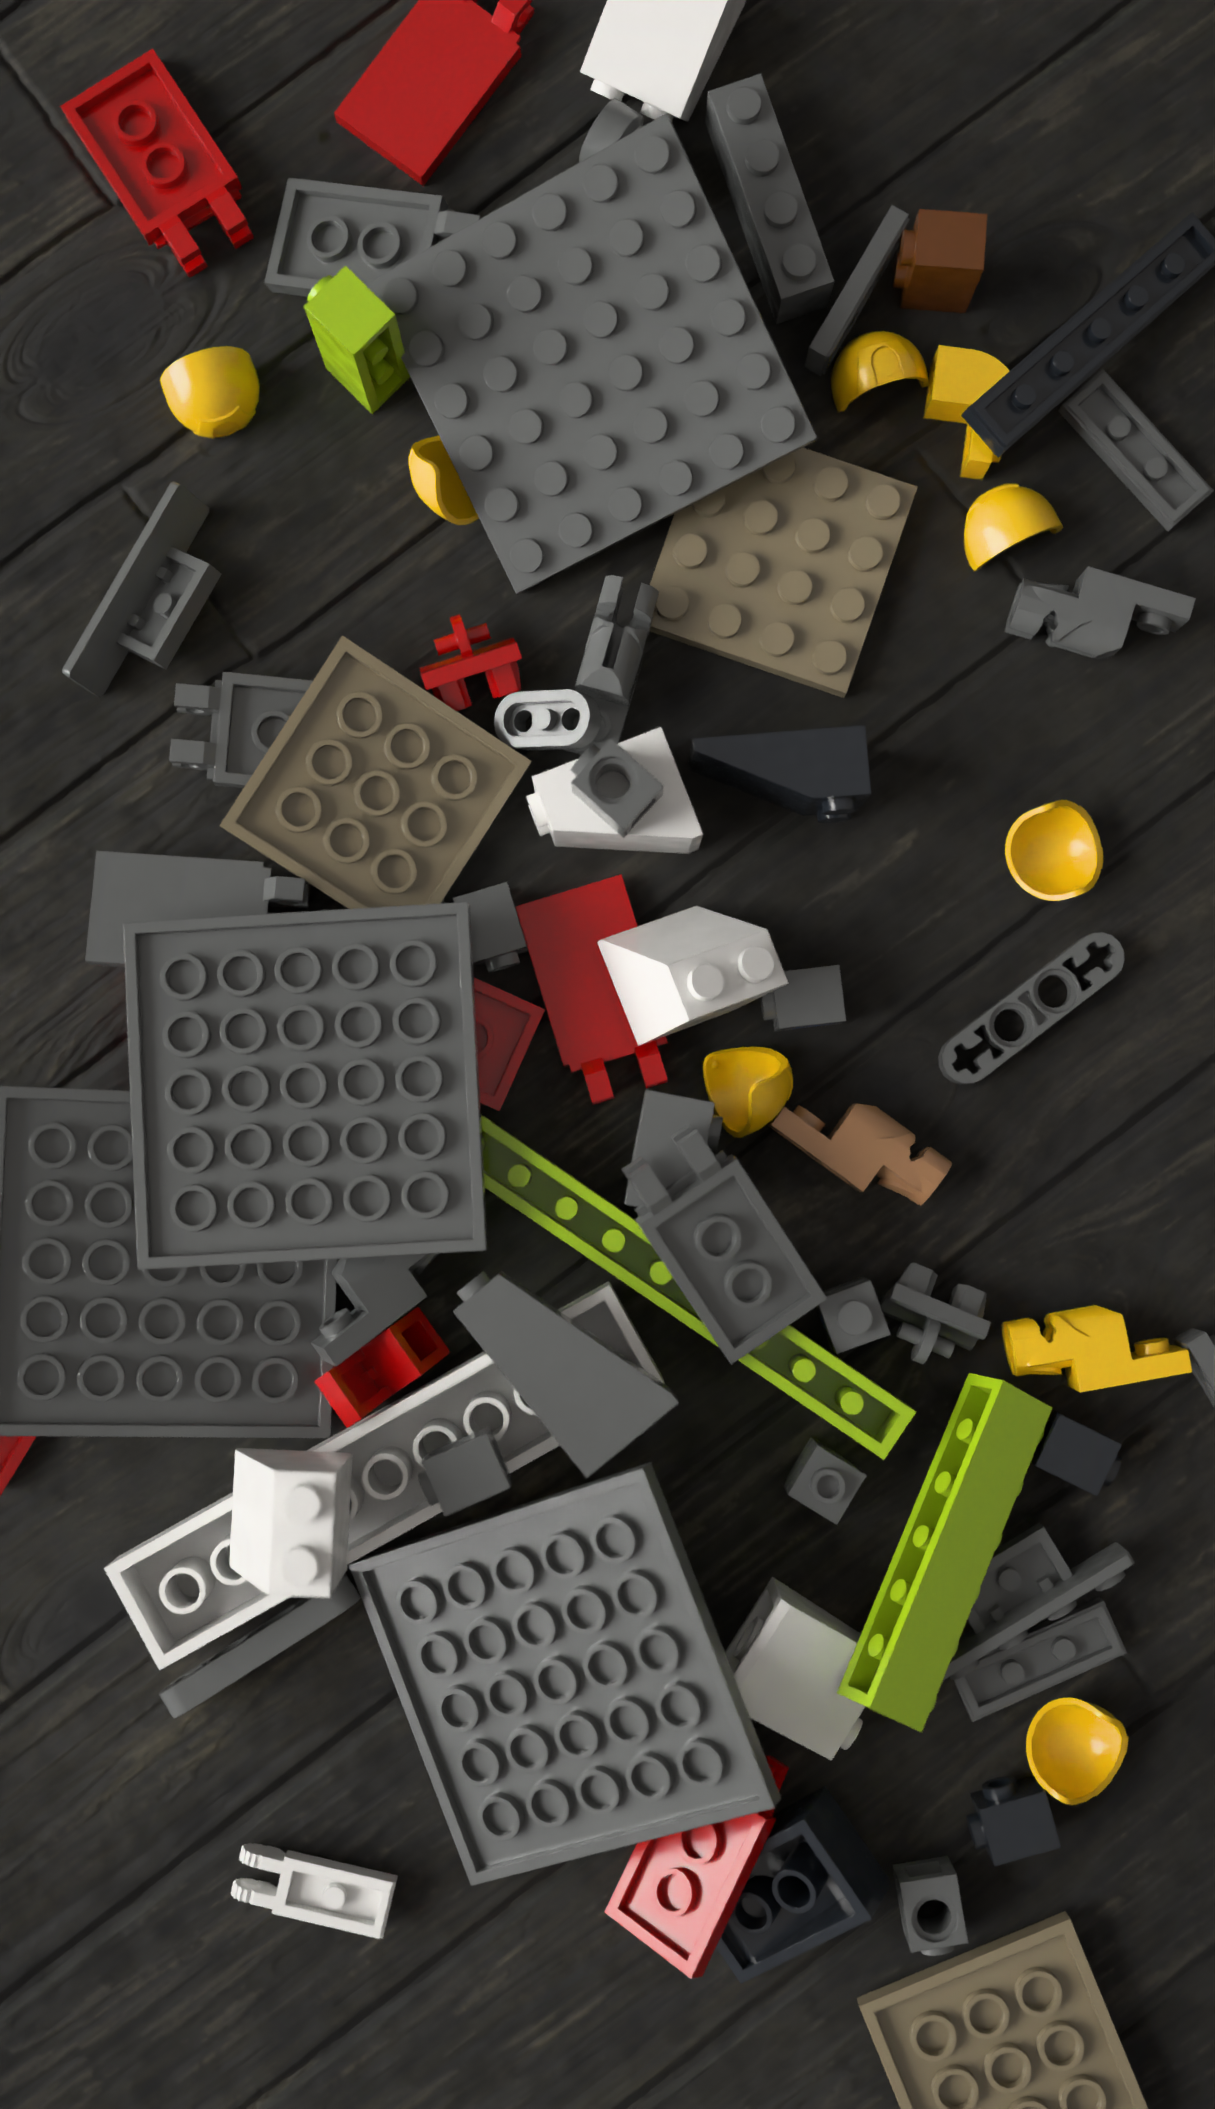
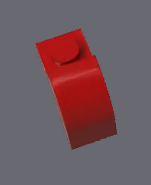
M417 1307L314 1382L344 1425L349 1428L394 1393L420 1377L451 1352L421 1309Z

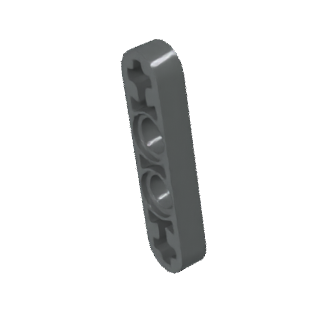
M1104 932L1092 933L1077 940L948 1039L941 1047L938 1056L939 1068L942 1074L949 1081L959 1085L972 1084L986 1077L1116 977L1122 970L1125 961L1124 950L1120 942L1112 935ZM1088 945L1094 950L1101 947L1106 948L1109 953L1103 960L1107 967L1106 971L1104 972L1100 967L1084 973L1079 979L1086 983L1087 987L1081 990L1076 976L1062 966L1063 962L1068 960L1070 968L1074 969L1089 958L1090 955L1086 949ZM1047 976L1060 978L1067 987L1068 995L1066 1001L1058 1008L1046 1006L1038 996L1039 984ZM1003 1010L1017 1012L1024 1022L1023 1033L1015 1041L1008 1042L1002 1040L994 1030L995 1018ZM981 1027L986 1041L999 1050L1000 1054L993 1058L991 1050L986 1049L974 1058L973 1064L976 1067L974 1073L967 1069L956 1071L952 1066V1063L958 1058L954 1048L959 1045L961 1049L967 1050L981 1042L983 1039L974 1034V1031Z
M345 1573L330 1598L304 1597L171 1682L159 1692V1696L172 1717L177 1718L336 1618L358 1602L361 1597Z

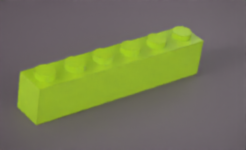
M972 1373L968 1374L837 1691L838 1694L922 1733L927 1718L935 1706L937 1693L950 1661L957 1651L959 1639L972 1606L979 1597L980 1587L993 1554L1001 1542L1002 1532L1016 1497L1022 1490L1023 1480L1037 1445L1043 1438L1045 1425L1052 1407L1004 1380Z

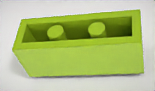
M346 265L334 277L327 275L318 281L310 291L308 302L304 305V309L325 367L373 414L410 378L401 358L405 351L396 315Z

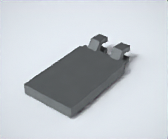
M288 178L264 283L274 293L308 297L318 281L327 275L334 277L346 265L366 285V283L481 219V216L448 209L447 202L440 195Z
M223 672L222 680H215V687L176 683L174 706L177 708V712L202 716L212 715L210 742L171 739L170 763L176 768L207 770V779L213 780L215 786L244 788L313 680Z
M96 851L85 961L90 965L125 967L123 923L268 914L269 906L309 908L311 886L306 884L305 878L272 877V868H267L264 862Z
M689 1123L670 1136L686 1162L692 1168V1171L665 1189L649 1164L641 1156L625 1166L622 1171L644 1202V1204L635 1209L639 1215L635 1219L636 1223L727 1360L733 1364L827 1298L737 1158L732 1154L727 1157L724 1151L714 1155L700 1133Z

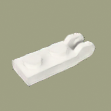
M248 1843L244 1844V1846L242 1845L239 1861H242L247 1866L281 1875L278 1887L269 1882L257 1881L251 1878L234 1880L231 1890V1896H234V1899L272 1909L271 1914L383 1939L397 1875L291 1850L285 1853L279 1848L263 1846L262 1844Z

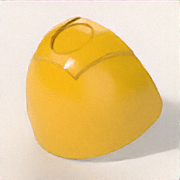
M887 331L869 332L851 340L839 354L831 374V391L838 412L845 411L849 403L861 394L892 381L918 379L922 388L929 386L926 365L919 350L905 337Z
M220 346L199 350L172 363L161 376L160 383L172 413L185 427L192 430L198 436L216 439L215 437L233 434L240 429L242 430L256 413L255 408L259 398V380L251 356L244 349Z
M440 436L415 442L409 454V469L413 486L422 501L437 515L453 524L467 525L478 520V514Z
M1018 483L999 485L980 495L967 513L964 530V547L967 560L971 568L977 571L989 560L1013 545L1047 530H1050L1053 534L1058 533L1062 530L1063 525L1051 504L1038 492L1019 486Z
M1057 800L1041 805L1021 815L1014 822L1007 835L1005 856L1008 868L1015 881L1029 894L1043 900L1060 901L1084 894L1096 884L1103 867V848L1093 820L1082 806H1078L1068 800Z
M755 1046L724 1049L708 1054L703 1062L704 1081L710 1102L715 1103L713 1111L716 1116L723 1117V1128L736 1138H742L756 1132L772 1121L784 1108L792 1093L793 1073L790 1063L784 1055L773 1049Z
M1059 1698L1043 1706L1034 1716L1026 1738L1027 1759L1035 1779L1049 1794L1068 1805L1083 1803L1101 1793L1110 1784L1120 1768L1128 1747L1126 1730L1115 1716L1098 1705L1076 1698Z

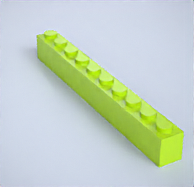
M481 1114L484 1182L486 1189L718 1346L636 1223L635 1218ZM788 1325L738 1360L883 1460L916 1413L905 1402L792 1325Z

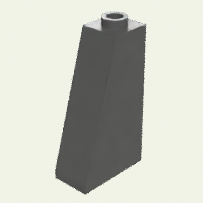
M483 1271L457 1292L463 1303L453 1311L454 1314L586 1478L679 1403L676 1394L669 1386L503 1271L492 1279Z

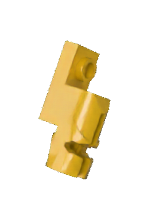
M1097 1305L1048 1313L1044 1318L1046 1328L1043 1331V1336L1040 1333L1038 1324L1033 1319L1012 1320L1003 1322L1001 1325L1005 1352L1013 1375H1016V1377L1028 1374L1062 1375L1061 1369L1065 1368L1068 1387L1080 1393L1192 1372L1188 1349L1169 1345L1168 1338H1154L1135 1342V1352H1131L1123 1315Z

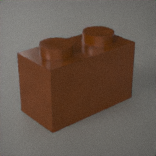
M919 209L913 229L903 230L900 253H896L894 260L892 287L901 288L900 309L966 313L984 271L988 214Z

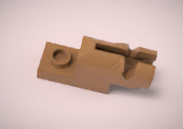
M852 1104L828 1137L820 1133L825 1123L800 1105H797L793 1112L784 1107L767 1125L856 1191L864 1192L876 1175L880 1178L877 1184L908 1197L917 1205H922L931 1196L952 1166L950 1160L932 1147H925L918 1152L916 1157L909 1158L910 1147L915 1143V1134L876 1106Z

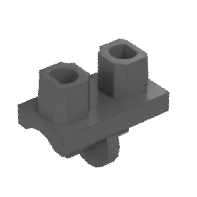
M911 1263L904 1270L897 1283L882 1297L880 1302L883 1315L902 1322L896 1337L914 1344L911 1352V1361L923 1365L931 1351L950 1358L955 1345L970 1351L978 1339L984 1340L991 1324L990 1321L983 1319L987 1294L972 1286L958 1284L953 1288L948 1304L930 1297L938 1275L929 1268L917 1263Z

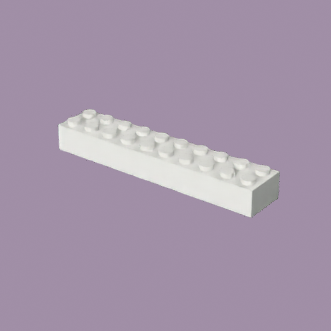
M609 1281L558 1309L665 1384L660 1371ZM485 1351L307 1450L314 1452L353 1453L347 1565L442 1512L439 1503L430 1506L418 1480L417 1474L425 1470L421 1461L427 1453L490 1426L509 1472L512 1473L560 1446ZM233 1492L119 1555L104 1568L159 1670L291 1597L267 1595L229 1567Z

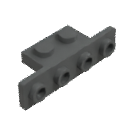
M173 481L168 486L62 669V673L98 697L104 695L128 652L167 670L222 575L209 563L186 553L207 518L209 507L182 484Z
M1040 1523L998 1547L993 1554L981 1584L979 1597L973 1604L967 1619L972 1630L960 1636L957 1651L950 1661L943 1680L948 1677L951 1680H958L967 1676L979 1666V1658L997 1647L999 1650H1007L1018 1645L1028 1636L1027 1629L1045 1618L1053 1621L1067 1615L1076 1607V1599L1095 1588L1096 1591H1103L1119 1583L1126 1575L1124 1570L1135 1563L1130 1553L1115 1542L1072 1569H1069L1046 1529Z

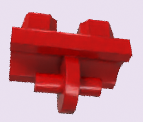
M460 614L449 617L454 633L434 639V643L439 656L460 649L461 654L419 668L426 690L432 689L434 697L455 711L472 705L464 678L480 672H485L493 698L502 697L521 690L517 660L522 659L514 637L472 650L471 645L489 640L491 636L486 623L465 629Z

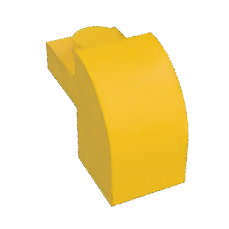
M938 345L930 365L924 418L967 424L960 477L982 480L991 463H999L1001 456L997 458L961 415L1003 378L1009 370L1002 362L985 352Z

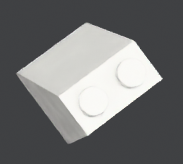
M607 0L580 72L594 78L590 90L611 100L616 98L622 101L624 93L643 101L641 114L656 120L667 113L671 122L674 116L688 122L746 0Z
M661 727L618 743L623 750L664 785L661 798L624 838L572 792L571 782L576 775L571 771V768L578 759L532 776L535 793L526 796L529 803L528 806L539 835L542 836L550 833L555 846L689 854L699 849L703 832ZM607 772L598 779L596 787L603 796L615 799L627 793L630 783L619 772Z
M694 906L637 926L597 942L638 1046L731 1012L788 984L767 929L699 906Z
M237 1448L235 1450L229 1567L267 1595L330 1598L347 1571L353 1453Z
M774 1577L771 1578L726 1649L725 1655L750 1718L832 1761L840 1747L847 1750L852 1745L863 1723L859 1716L865 1706L837 1693L861 1634Z

